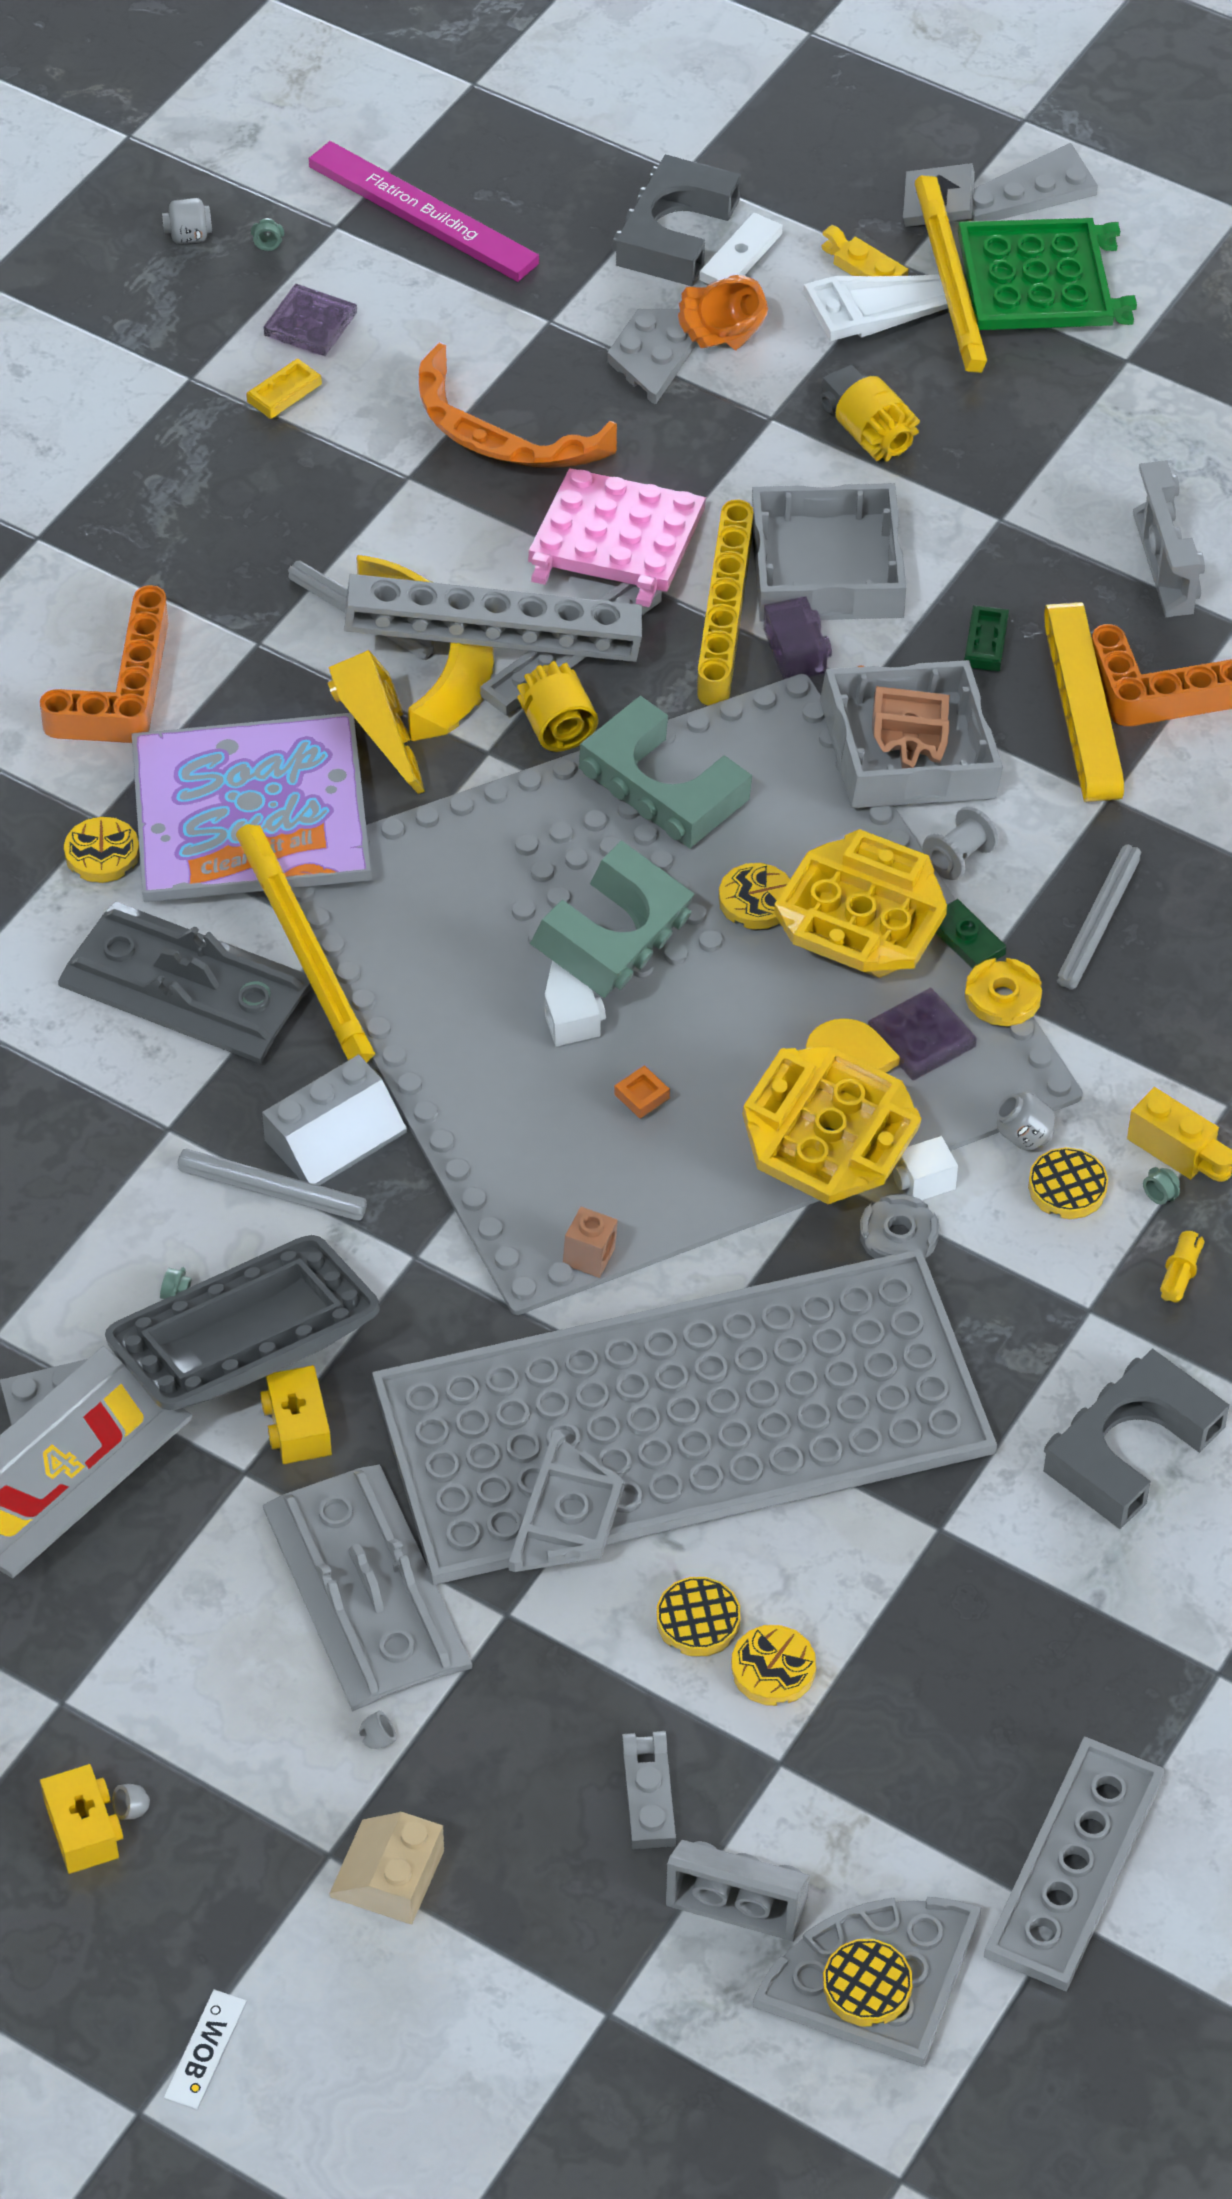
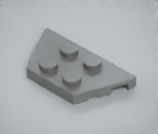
M637 309L608 351L607 362L616 371L623 373L626 380L634 387L640 385L647 392V399L654 404H657L697 345V342H692L688 333H684L679 324L678 313H680V309Z
M553 1430L509 1559V1571H525L602 1557L624 1490V1480L609 1468L600 1466L597 1459L586 1450L579 1452L565 1441V1434L559 1430Z

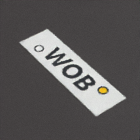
M213 1990L164 2096L165 2099L198 2109L247 2002L246 2000Z

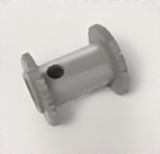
M966 806L958 810L957 815H955L956 828L945 837L934 833L924 839L923 853L929 855L933 868L945 879L957 880L961 878L966 868L964 860L976 849L981 853H990L998 844V834L994 824L986 814L976 808Z

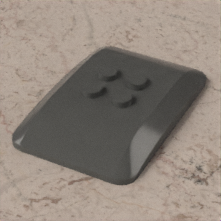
M308 1235L292 1240L183 1290L175 1296H170L114 1322L106 1329L105 1337L108 1346L157 1406L166 1410H176L234 1392L323 1350L376 1317L380 1311V1304L377 1296L323 1238Z

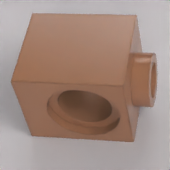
M580 1206L565 1235L563 1262L570 1265L573 1269L600 1278L615 1250L618 1220Z

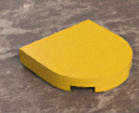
M841 1018L827 1021L812 1031L806 1043V1049L812 1047H834L885 1073L897 1067L900 1061V1056L872 1027L854 1019Z

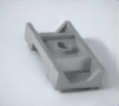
M1167 460L1140 463L1139 471L1147 497L1146 502L1133 509V516L1165 617L1194 614L1195 601L1201 597L1199 574L1204 573L1205 562L1203 553L1197 552L1193 538L1182 539L1180 528H1175L1173 521L1176 519L1174 496H1178L1180 490L1178 476L1176 474L1172 475Z

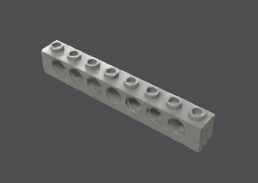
M350 574L346 596L344 631L636 662L642 638V605Z

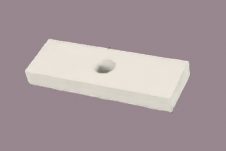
M753 213L700 270L699 280L710 284L732 275L744 276L782 235L783 225Z

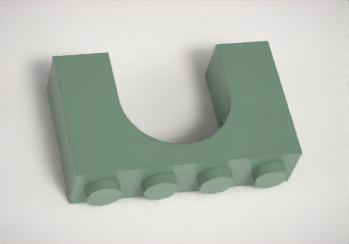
M640 695L580 743L579 769L588 778L596 780L607 788L614 797L625 801L636 809L643 818L651 820L665 830L672 839L679 840L691 849L750 800L752 774L723 755L698 777L685 783L667 784L647 777L637 767V763L666 740L668 715Z
M622 840L601 860L590 885L623 908L632 918L636 930L631 932H615L605 929L562 899L541 920L530 942L533 947L603 998L615 987L622 990L634 973L632 969L636 967L641 970L653 954L652 949L656 947L660 950L673 933L671 929L675 927L679 930L685 924L692 913L688 906L695 895Z

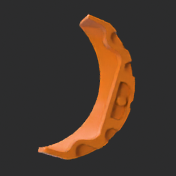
M439 342L420 363L419 392L427 414L444 434L472 451L519 465L544 468L587 464L611 456L617 451V424L609 421L601 431L590 437L566 435L554 444L539 446L448 404L445 392L447 374L446 345Z

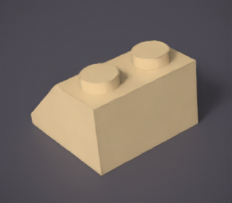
M404 1812L363 1819L331 1888L330 1898L412 1925L444 1852L443 1825Z

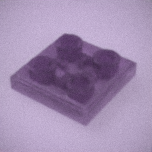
M295 283L263 326L264 336L326 356L357 314V304Z
M931 987L868 1021V1025L900 1056L899 1066L913 1081L976 1047L977 1038Z

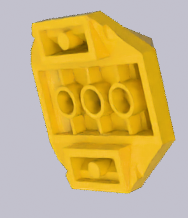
M861 829L844 835V839L829 842L808 851L774 907V914L793 945L878 978L899 969H914L947 912V904L934 875V868L929 855Z
M812 1047L802 1050L781 1048L745 1102L742 1112L757 1169L826 1204H831L884 1185L920 1128L922 1120L917 1108H914L903 1081L834 1047ZM824 1128H831V1129H834V1130L831 1131V1130H826V1129H824Z

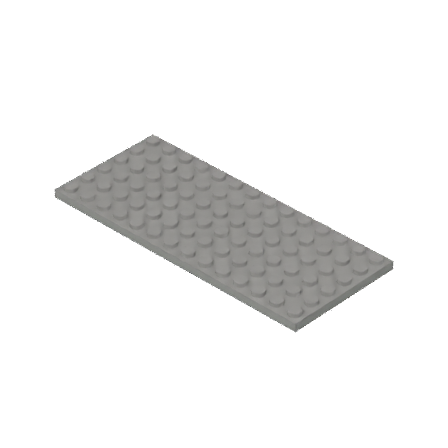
M922 1249L372 1372L376 1395L433 1585L509 1568V1559L554 1429L565 1434V1441L579 1452L586 1450L597 1459L600 1466L609 1468L624 1480V1490L606 1545L996 1454L997 1450L996 1440Z

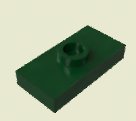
M973 605L964 661L969 660L971 668L1000 671L1009 609Z
M959 899L947 905L946 916L937 929L936 934L972 969L985 960L994 958L998 960L1006 955L1007 946Z

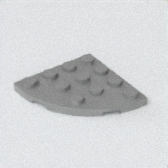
M927 1897L926 1901L911 1900L898 1902L895 1901V1898H887L867 1902L839 1912L803 1934V1938L774 1962L755 1994L753 2007L923 2067L979 1921L982 1907L938 1897ZM856 1939H876L892 1945L904 1955L912 1970L913 1987L906 2009L895 2020L885 2024L883 2021L881 2023H872V2026L860 2027L842 2020L830 2009L823 1989V1971L829 1957L841 1945Z

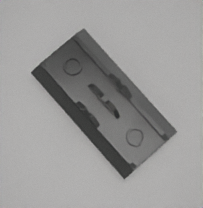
M115 902L104 912L67 963L58 980V985L62 988L259 1064L262 1063L274 1038L302 997H305L312 988L304 972L219 941L211 932L203 935L198 933L199 929L197 927L188 929L119 902ZM252 981L262 982L269 987L270 998L267 989L261 985L252 984L244 988L242 986ZM243 997H244L247 1001L252 1002V1003H257V1002H260V1001H262V1000H263V1002H261V1003L258 1004V1005H248V1004H246V1003L243 1002Z

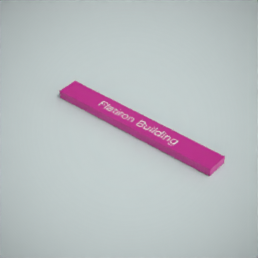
M332 141L327 142L308 158L309 167L517 282L539 264V254Z

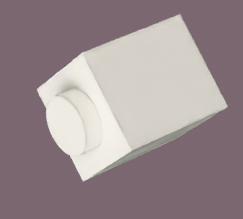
M940 1136L907 1147L899 1159L897 1167L893 1169V1176L899 1190H905L907 1195L924 1200L956 1189L958 1164L943 1137Z

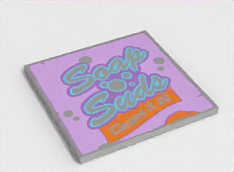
M351 713L132 733L144 902L264 891L236 837L237 831L246 824L261 826L291 888L372 880L355 722Z

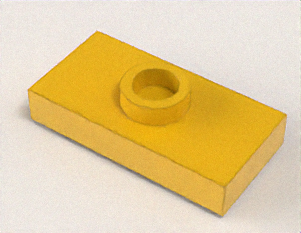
M297 358L246 393L247 402L272 419L322 384L321 375Z

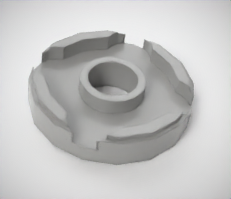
M889 1194L881 1197L879 1202L873 1205L871 1203L865 1208L860 1219V1242L865 1251L874 1259L916 1249H922L926 1259L934 1252L939 1240V1219L935 1212L933 1215L932 1211L927 1208L928 1204L921 1199L906 1194ZM894 1225H903L910 1231L906 1234L898 1235L891 1232L889 1228Z

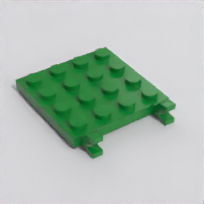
M1093 218L959 222L957 233L971 303L979 330L1113 326L1114 318L1120 324L1133 325L1134 316L1132 310L1137 309L1135 295H1127L1120 298L1110 297L1100 248L1105 251H1117L1116 237L1120 236L1121 232L1119 222L1094 225Z

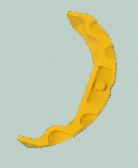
M357 555L356 557L357 575L432 582L416 572L391 561ZM450 642L448 659L440 677L423 697L408 708L411 741L450 733L459 727V721L476 705L481 704L483 698L480 695V686L490 680L493 674V647Z

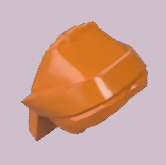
M732 275L726 279L711 282L707 287H686L681 293L682 301L679 302V324L684 333H688L692 342H697L700 348L727 343L736 351L757 331L764 322L768 311L767 301L758 281L743 275Z

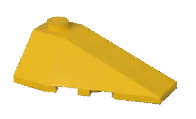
M369 650L328 667L333 679L328 682V686L336 702L341 701L407 783L418 794L425 792L414 753L408 745H404L405 742L411 739L407 728L400 718L403 715V711L390 673Z

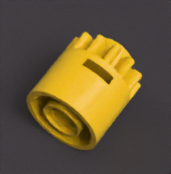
M877 376L865 377L854 383L845 391L837 404L835 412L837 421L876 461L883 457L887 462L891 459V456H900L912 445L914 436L919 433L915 426L919 424L920 420L897 394Z
M552 661L549 665H538L531 673L524 675L527 683L517 685L520 693L517 698L540 744L545 749L562 752L576 748L595 732L598 726V715L575 670H571L568 663H563L560 667H558L555 661Z

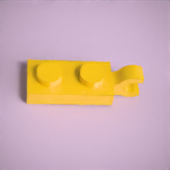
M834 225L829 226L823 231L822 235L828 238V240L821 245V248L826 253L834 255L833 264L850 275L908 276V268L861 239L854 237L851 241H848L844 233Z

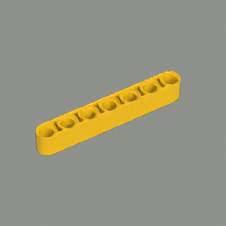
M740 499L726 502L721 509L698 664L697 696L700 702L707 706L729 699L753 536V507L750 503Z
M1082 602L1045 605V630L1084 802L1123 799V772L1084 604Z

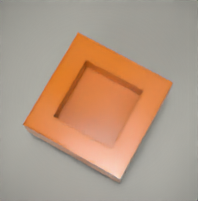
M644 1065L614 1085V1095L641 1119L670 1099V1088Z

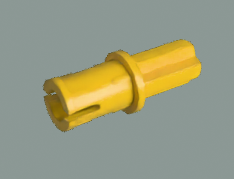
M1182 1232L1174 1254L1166 1260L1165 1267L1167 1272L1160 1287L1162 1292L1161 1298L1164 1301L1179 1302L1183 1297L1189 1279L1193 1278L1197 1273L1196 1262L1205 1242L1201 1236L1198 1238L1196 1245H1194L1198 1237L1196 1232Z

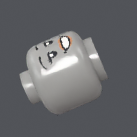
M199 198L173 200L169 204V213H162L164 234L171 233L172 240L176 244L204 242L207 238V233H212L209 205L204 206Z
M1029 1092L1011 1094L1000 1103L996 1112L997 1129L1002 1136L1018 1148L1028 1151L1043 1146L1051 1140L1054 1134L1055 1113L1051 1107L1034 1094Z

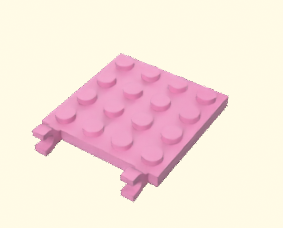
M569 468L529 549L528 562L535 565L531 582L545 585L552 567L637 585L640 590L636 598V604L650 607L656 590L668 591L704 512L706 497L685 491L679 492L665 489L653 484L632 482L620 477H609L590 473L586 470Z

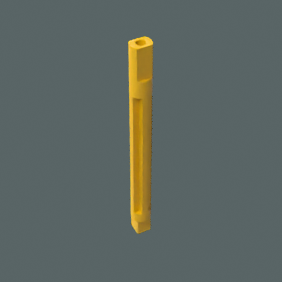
M920 175L915 180L914 185L965 371L982 373L987 363V358L938 179L935 176Z
M250 824L242 826L237 831L236 837L347 1059L350 1060L360 1055L367 1063L375 1055V1052L317 941L261 826Z

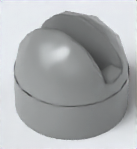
M382 1711L375 1712L361 1723L359 1734L360 1736H366L363 1739V1743L370 1749L386 1747L397 1739L391 1721Z
M123 1784L118 1785L114 1789L112 1806L118 1819H136L143 1816L148 1810L150 1799L142 1786Z

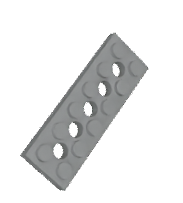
M1084 1736L985 1947V1958L1067 1992L1161 1785L1165 1768ZM1110 1784L1116 1787L1120 1794L1115 1798L1107 1799L1100 1796L1096 1789L1100 1785ZM1087 1819H1094L1100 1822L1104 1829L1100 1833L1090 1834L1081 1828L1080 1823ZM1076 1854L1082 1856L1088 1865L1076 1870L1068 1867L1063 1859L1068 1855ZM1054 1890H1062L1070 1896L1071 1901L1066 1905H1055L1049 1901L1047 1894ZM1037 1926H1045L1053 1931L1055 1937L1050 1941L1041 1942L1033 1938L1030 1931Z

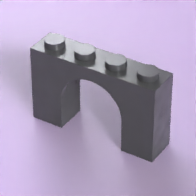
M665 154L658 167L654 166L652 168L647 187L640 189L635 208L629 209L622 231L618 230L614 236L612 250L616 251V266L693 286L700 270L704 266L705 239L667 229L660 225L657 220L669 213L690 211L728 221L740 200L741 174Z
M1152 1348L1142 1359L1137 1357L1132 1360L1125 1369L1123 1377L1115 1384L1113 1382L1108 1383L1100 1392L1097 1401L1089 1409L1086 1407L1082 1408L1073 1418L1071 1426L1063 1434L1058 1432L1050 1438L1044 1448L1046 1456L1043 1472L1117 1528L1121 1529L1147 1504L1151 1481L1111 1451L1104 1438L1106 1433L1117 1424L1125 1421H1152L1165 1427L1200 1453L1226 1427L1230 1405Z

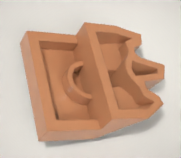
M876 686L872 731L883 752L900 750L902 769L914 768L919 754L927 756L932 762L940 763L948 744L950 695Z

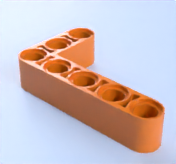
M153 585L143 586L133 596L116 692L53 689L41 696V718L43 731L46 735L56 739L132 743V733L149 732L168 629L166 593L163 589Z
M1103 624L1094 629L1092 642L1106 703L1112 720L1118 725L1136 726L1232 709V659L1141 675L1125 633L1121 628L1112 624Z

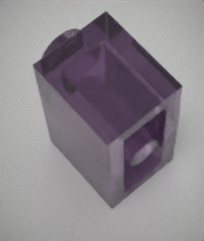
M807 597L765 604L763 630L783 680L798 674H806L808 677L825 674L827 658L832 656L831 643L828 636H822L819 613L816 609H811Z

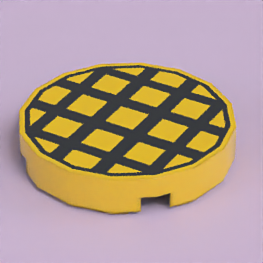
M1064 1147L1051 1149L1037 1158L1031 1166L1028 1189L1031 1199L1042 1211L1050 1214V1211L1060 1214V1218L1076 1219L1086 1217L1099 1209L1103 1199L1106 1197L1109 1179L1105 1167L1095 1156L1082 1149Z
M688 1577L674 1582L662 1593L657 1604V1629L663 1641L670 1647L672 1644L675 1648L680 1649V1653L688 1656H710L723 1651L730 1645V1641L735 1637V1634L737 1635L740 1629V1604L734 1592L722 1582L708 1577Z
M856 1939L841 1945L829 1957L823 1971V1989L830 2009L842 2020L860 2027L872 2026V2023H881L883 2021L885 2024L895 2020L906 2009L912 1994V1970L904 1955L892 1945L876 1939Z

